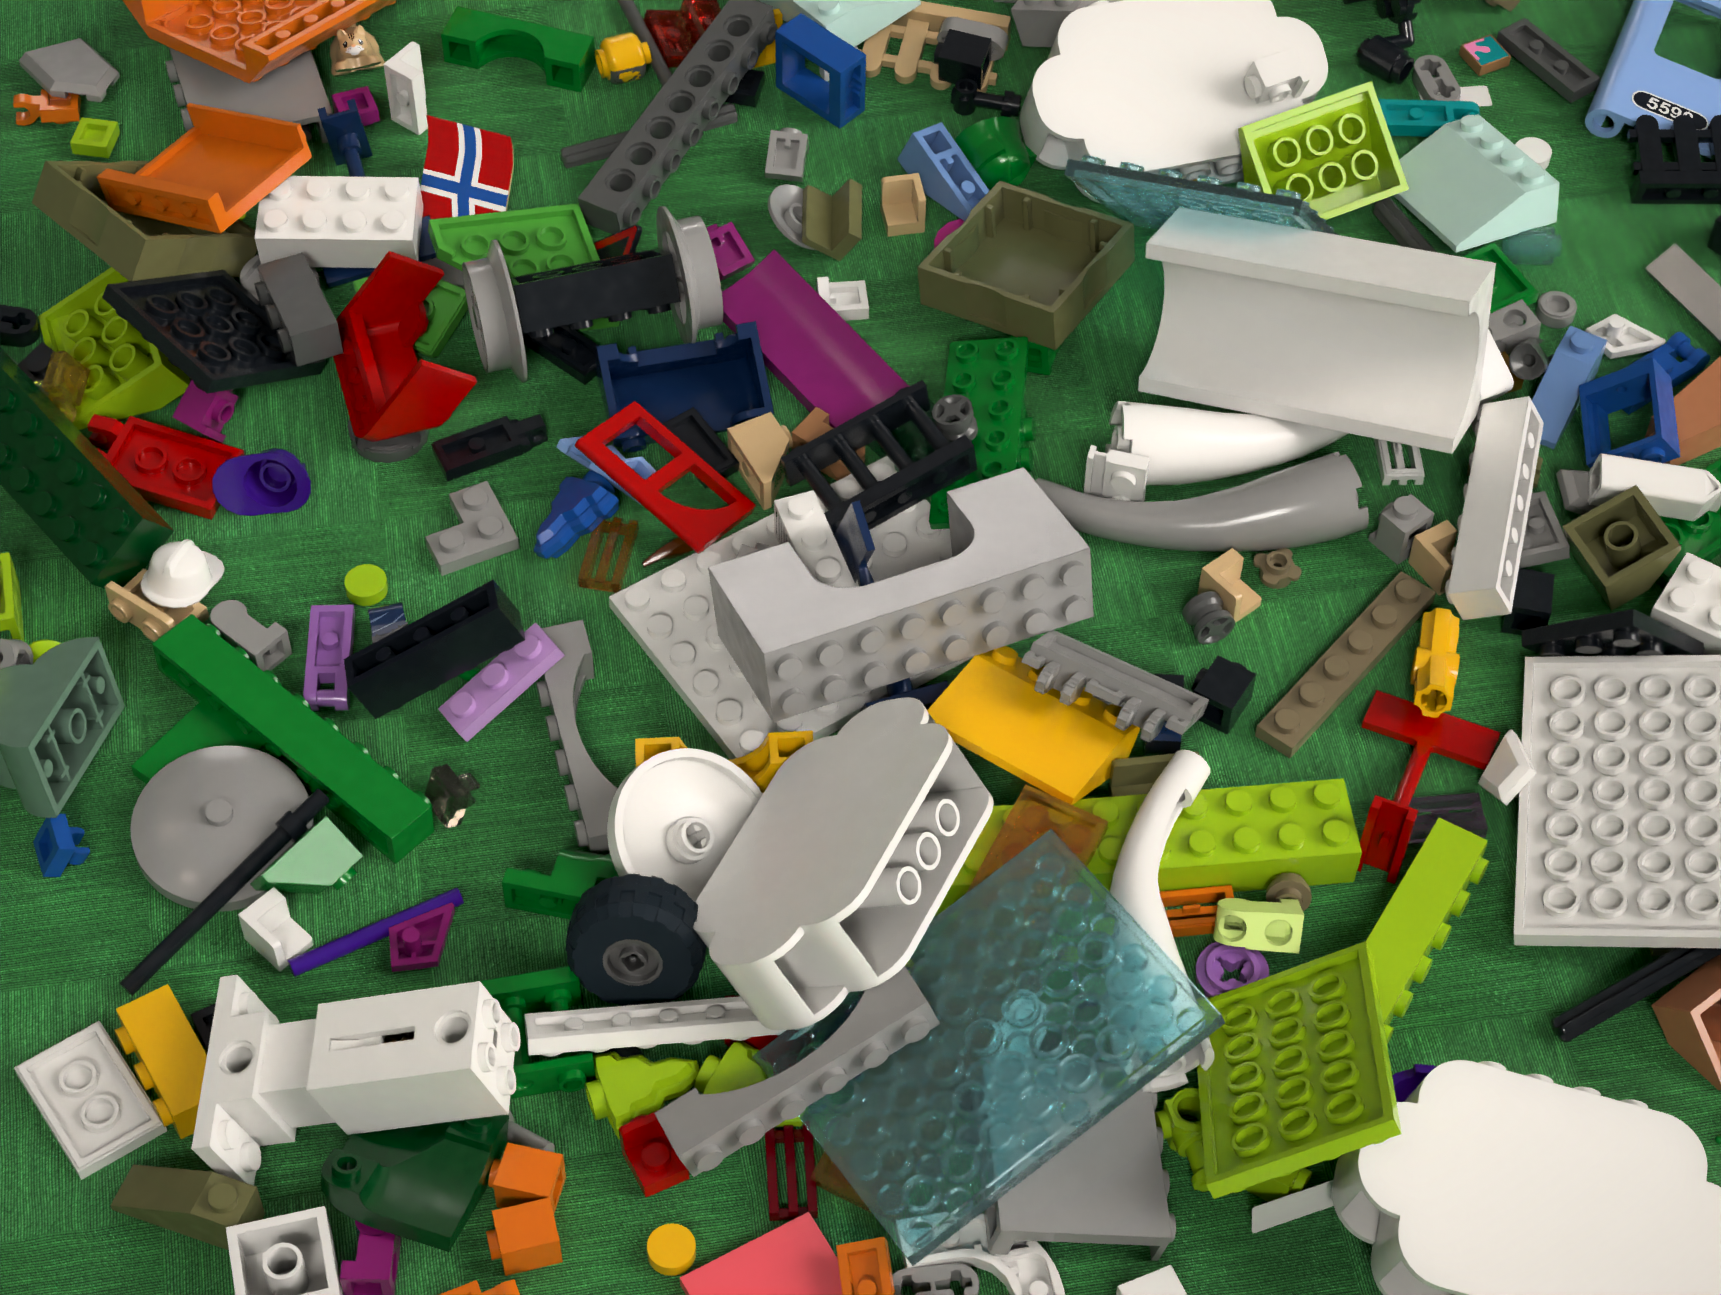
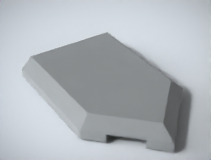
M81 38L27 51L19 60L20 66L52 97L67 98L68 93L86 95L88 101L102 102L107 95L106 89L109 85L113 86L120 78L119 72Z

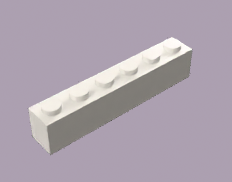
M1530 396L1483 404L1480 421L1475 425V449L1469 457L1470 476L1468 483L1464 485V508L1457 522L1459 535L1457 545L1453 547L1451 554L1453 564L1451 577L1446 581L1445 585L1448 602L1454 604L1463 620L1507 615L1512 612L1544 425Z

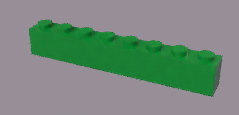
M191 614L152 643L160 672L198 703L209 694L207 701L210 706L216 711L225 707L239 718L236 724L245 735L254 731L268 742L261 749L262 752L270 754L286 764L298 776L310 795L317 788L320 789L330 799V802L325 807L393 863H398L435 832L432 816L433 806L422 792L418 790L413 792L405 786L392 768L389 766L382 767L374 761L368 750L361 743L349 741L341 734L339 728L331 719L327 717L322 719L311 710L310 705L298 693L292 695L282 687L279 679L267 669L262 671L257 667L244 649L239 646L234 648L226 642L214 625L211 623L205 625Z

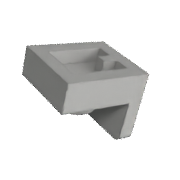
M782 128L780 131H770L765 178L803 182L806 155L809 153L808 134H802L800 130L795 128Z

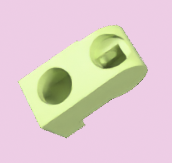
M1240 898L1221 899L1217 903L1213 938L1221 944L1245 947V949L1299 954L1304 913L1298 899L1280 898L1279 902L1249 901Z

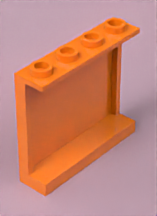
M189 103L186 105L194 127L135 174L107 168L97 176V179L108 205L115 211L221 234L310 160L312 154L306 141V135L299 123Z

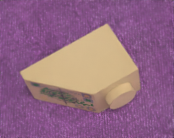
M772 412L727 428L728 449L739 461V473L763 510L771 508L785 477L781 457L787 455L789 448L793 447V440L788 428L785 425L780 426Z

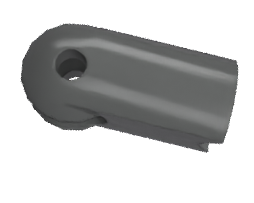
M1530 338L1512 350L1509 357V366L1518 378L1533 380L1546 372L1554 354L1547 357L1539 344L1545 340Z

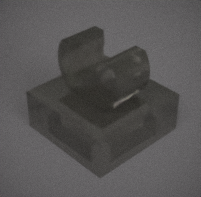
M448 764L432 768L425 796L431 802L434 814L446 829L461 825L466 808L475 804V799L469 791L479 789L480 784L470 772L456 776Z

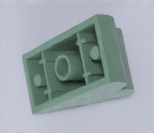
M99 637L73 639L51 648L41 655L34 664L13 665L0 669V785L16 789L23 807L34 816L57 818L125 707Z

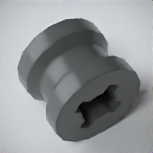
M953 394L937 401L932 410L933 419L937 428L948 442H953L964 435L970 441L976 437L978 425L976 418L973 416L972 403L967 397Z
M1214 591L1204 592L1193 597L1186 603L1182 611L1187 624L1194 626L1193 633L1198 642L1203 645L1222 640L1235 626L1234 618L1229 611L1223 610L1224 603L1219 594Z

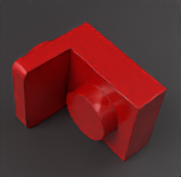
M655 1112L649 1115L637 1116L628 1124L619 1128L622 1154L645 1198L690 1179L688 1169L676 1155L654 1114Z

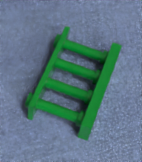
M569 966L480 981L491 996L498 1000L502 1010L510 1020L515 1022L519 1028L521 1042L519 1050L515 1051L513 1065L516 1076V1090L514 1094L510 1095V1099L560 1090L563 1092H575L583 1089L586 1082L596 1080L592 1053L577 1055V1051L564 1052L558 1055V1059L530 1063L523 1015L545 1010L551 1012L570 1010L571 1006L582 1004L579 978L570 970Z

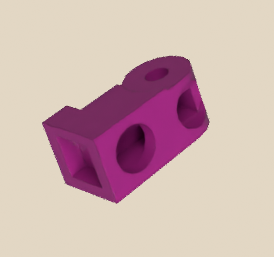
M355 1220L359 1238L356 1261L342 1260L339 1279L343 1295H395L402 1237L372 1228Z

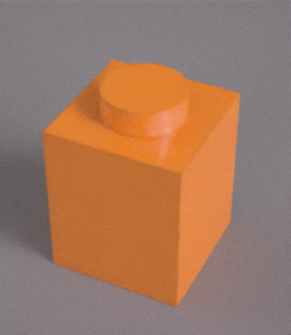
M507 1142L502 1159L496 1158L493 1161L489 1173L488 1186L494 1189L496 1206L498 1208H505L550 1197L554 1214L566 1180L564 1156L559 1153Z
M550 1197L492 1211L495 1229L486 1231L491 1260L501 1258L505 1276L563 1262L560 1239Z

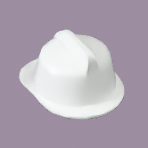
M185 539L183 541L169 542L160 546L153 553L149 568L141 581L142 593L150 602L160 607L174 609L191 606L200 602L222 578L225 571L223 562L216 556L201 551L192 540Z

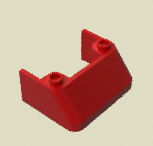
M388 251L336 319L343 353L335 355L333 358L352 429L357 438L371 442L440 427L449 420L453 411L477 383L476 377L422 359L419 362L417 361L413 344L425 333L428 327V316L426 315L423 301L444 276V272L441 268Z

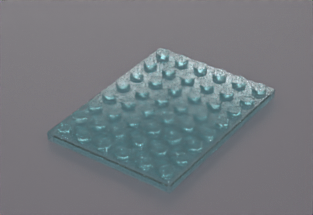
M1050 829L933 918L912 957L906 963L905 967L928 1001L940 1024L931 1029L923 1039L909 1043L891 1054L881 1065L869 1068L849 1080L838 1092L827 1094L812 1103L798 1117L911 1265L914 1266L1220 1028L1225 1022L1222 1014L1057 834ZM864 991L849 992L843 1002L828 1016L810 1026L786 1030L752 1057L768 1078L795 1065L821 1046L839 1029L859 1003Z

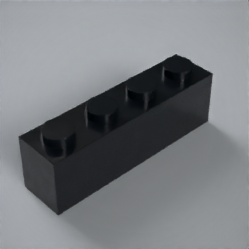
M491 580L345 658L347 687L373 717L377 719L524 641L525 636L520 612L496 582Z

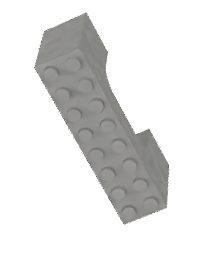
M1023 467L947 491L952 557L868 585L839 588L816 580L810 574L791 544L786 542L710 566L708 571L718 636L774 723L1094 617L1090 547Z

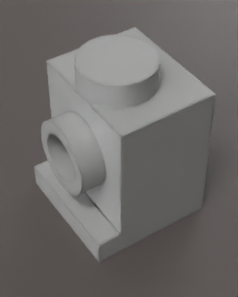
M1412 494L1398 497L1381 511L1378 517V529L1369 535L1368 540L1398 565L1410 556L1414 536L1431 528L1435 513Z

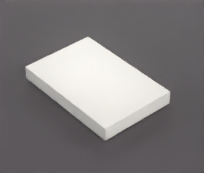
M100 1021L14 1067L18 1078L81 1180L167 1132V1128L163 1126L149 1097Z

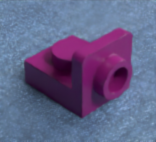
M732 221L721 227H718L717 224L706 227L714 250L720 282L753 265L755 259Z

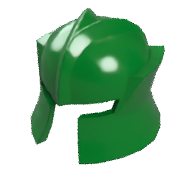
M1000 116L979 121L964 129L955 139V142L989 191L999 181L1018 186L1026 178L1030 167L1037 157L1023 143L1020 134V123L1011 117Z

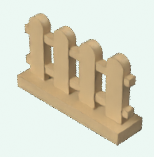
M921 1V5L866 39L863 49H858L866 54V77H876L880 73L882 66L894 68V76L899 83L909 84L913 82L918 72L930 74V84L934 89L945 90L952 83L939 80V65L934 64V61L921 60L926 43L938 44L937 36L943 20L948 17H959L997 26L1008 35L1009 40L1005 49L1007 51L1010 42L1011 16ZM890 37L903 39L898 56L886 54ZM991 61L981 90L977 89L978 92L986 93L988 85L996 86L998 73L992 72L995 61Z

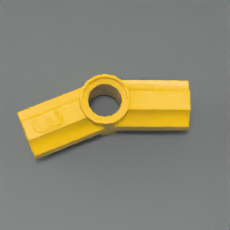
M1435 608L1433 611L1423 613L1419 646L1416 647L1410 677V684L1414 685V705L1418 706L1422 711V715L1438 718L1443 712L1450 711L1454 698V688L1460 662V654L1456 653L1460 618L1454 616L1449 609Z

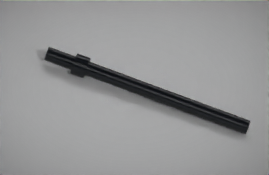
M317 788L293 813L287 811L275 823L277 829L119 984L133 996L290 840L295 843L308 830L306 825L330 802V799Z

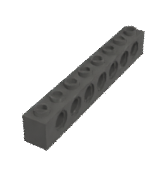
M729 0L578 197L586 224L611 234L637 224L642 211L651 199H655L658 196L663 183L671 173H674L679 168L681 159L690 147L697 144L702 131L710 121L717 117L720 107L729 95H733L736 92L739 82L748 70L754 68L759 55L765 47L774 41L777 24L775 23L773 6L757 0Z

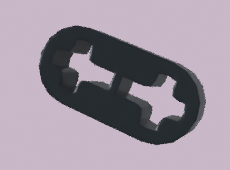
M0 305V345L26 347L35 343L41 333L35 313L26 308Z

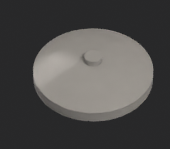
M224 745L203 748L185 754L167 764L151 778L134 806L130 831L132 847L138 866L148 882L159 893L177 904L195 909L277 829L275 823L287 811L293 813L309 797L298 776L286 764L260 750ZM314 818L306 825L307 829L314 825ZM290 840L218 912L246 908L268 892L256 891L250 883L294 842Z

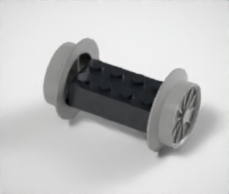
M660 206L656 217L658 248L511 278L498 241L496 239L491 240L486 258L462 263L463 281L471 324L485 372L491 373L511 369L521 382H526L527 361L523 340L524 333L530 334V338L545 337L554 334L553 327L564 325L569 326L570 330L584 329L593 326V319L603 317L608 318L609 322L623 321L632 318V311L647 310L648 314H657L671 310L683 343H696L698 330L719 326L723 322V299L718 267L712 243L700 216H693L676 220L667 207Z

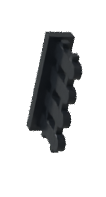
M1651 115L1638 117L1634 128L1629 129L1627 133L1628 142H1635L1638 161L1633 162L1631 166L1632 175H1637L1630 190L1631 204H1721V115L1714 116L1711 119L1707 130L1696 129L1694 119L1688 115L1677 116L1670 129H1659L1658 121ZM1661 143H1672L1675 162L1663 161ZM1698 143L1710 144L1712 162H1701Z

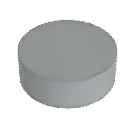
M1549 291L1540 296L1535 314L1538 320L1547 327L1565 328L1573 322L1577 304L1570 295L1564 292Z

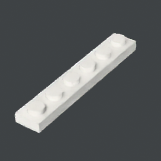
M741 996L524 1014L528 1054H541L543 1056H557L564 1052L576 1051L598 1053L612 1048L624 1047L647 1049L660 1044L672 1043L695 1045L703 1041L720 1039L742 1041L750 1037L768 1035L789 1037L797 1033L812 1032V1025L794 1030H771L764 1027Z

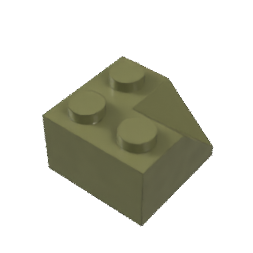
M1637 485L1562 526L1571 554L1611 611L1648 591L1681 551V545Z

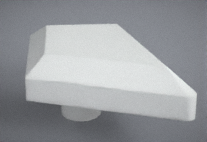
M1613 314L1585 330L1607 340L1604 354L1610 359L1654 351L1666 342L1665 339L1617 314Z
M1512 729L1508 730L1478 782L1483 789L1506 806L1514 797L1519 798V792L1536 774L1518 735Z

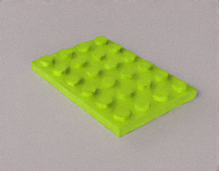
M1366 941L1197 1003L1215 1056L1212 1065L1207 1071L1203 1070L1201 1064L1197 1066L1205 1180L1213 1199L1230 1193L1241 1192L1253 1185L1276 1177L1287 1176L1299 1169L1325 1160L1336 1159L1345 1153L1371 1144H1379L1391 1137L1402 1134L1373 955Z

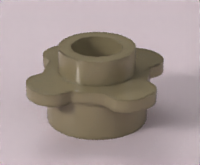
M1283 548L1272 551L1269 554L1258 553L1254 556L1253 564L1260 569L1259 578L1265 586L1272 589H1282L1287 587L1291 581H1297L1301 577L1302 570L1300 567L1295 566L1291 550Z

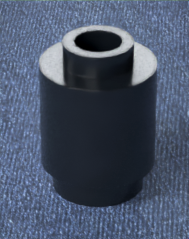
M1375 35L1371 39H1365L1357 53L1360 68L1389 84L1392 82L1397 84L1403 83L1410 74L1414 64V59L1409 56L1407 50L1380 35Z

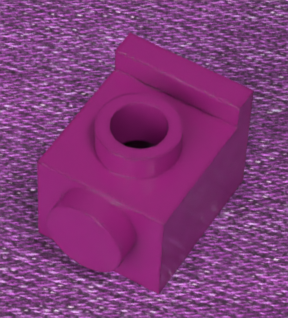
M191 380L172 417L200 433L223 443L226 435L220 432L224 424L231 419L239 396L231 393L233 389L206 393L197 388L194 381Z

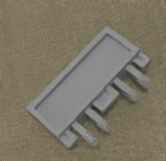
M1055 630L1047 632L1034 641L1030 651L1025 653L1022 659V663L1038 670L1046 666L1040 672L1034 689L1041 694L1047 693L1052 688L1060 691L1059 702L1070 706V704L1075 702L1080 697L1084 687V691L1117 706L1125 702L1117 717L1115 727L1125 731V729L1133 724L1141 728L1140 739L1151 742L1159 735L1165 721H1167L1166 728L1183 735L1203 716L1209 699Z

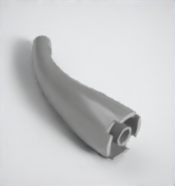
M1339 451L1271 473L1240 486L1177 501L1133 502L1108 499L1075 491L1073 488L1042 478L1035 480L1076 531L1116 542L1157 549L1227 552L1233 548L1237 552L1298 548L1335 540L1365 530L1369 523L1368 507L1358 508L1356 489L1363 487L1358 473L1346 454L1340 456Z

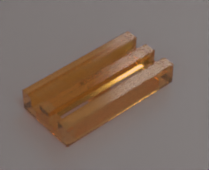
M614 517L612 522L604 519L592 531L578 576L579 587L614 593L621 590L639 530L637 520H630L629 524H623L622 518ZM604 533H609L596 577L592 579L591 575ZM624 535V541L612 580L605 581L618 536Z

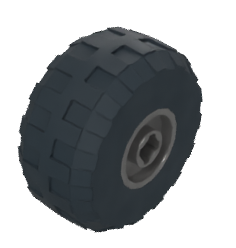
M627 874L600 881L599 884L589 888L582 894L579 902L575 904L571 915L565 948L570 970L573 971L579 978L580 983L590 993H595L599 999L609 1004L615 1003L627 1006L664 1003L676 1000L696 983L705 960L706 945L693 929L694 922L697 920L698 904L675 884H669L663 878L653 875L648 877L641 876L640 874Z

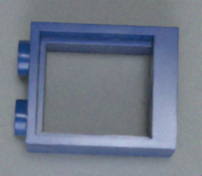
M802 13L789 22L782 24L775 31L777 88L839 129L865 111L866 54ZM805 58L829 73V83L805 67Z
M1654 358L1579 385L1586 465L1590 469L1600 453L1665 463L1681 457L1672 380ZM1652 398L1656 434L1611 450L1608 414Z

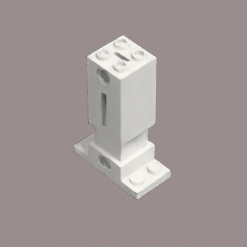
M238 975L220 977L191 1149L216 1173L254 1186L256 1171L261 1165L260 1146L295 1142L297 1127L336 1122L347 1135L509 1114L510 1095L514 1094L516 1090V1076L513 1065L515 1051L519 1050L521 1042L519 1028L515 1022L510 1020L502 1010L498 1000L491 996L480 981L318 1004L316 1019L280 1024L278 1018Z

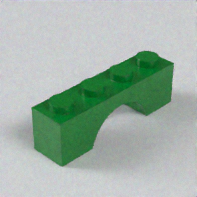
M460 6L456 7L441 33L444 62L479 69L499 58H524L536 63L544 71L547 85L575 92H582L596 65L594 36Z

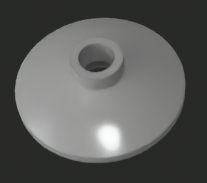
M789 184L776 187L768 198V210L774 224L793 243L806 249L816 250L802 242L804 189Z

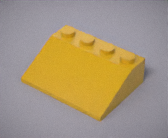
M1008 646L974 656L927 710L936 724L946 728L955 743L1069 806L1075 804L1110 778L1113 760L1129 758L1140 728L1133 724L1125 729V731L1115 727L1117 717L1122 708L1121 706L1106 704L1093 697V694L1084 691L1085 687L1080 697L1070 706L1059 702L1060 691L1054 688L1045 694L1035 691L1036 681L1040 672L1046 666L1038 670L1022 663V658L1018 656V653Z

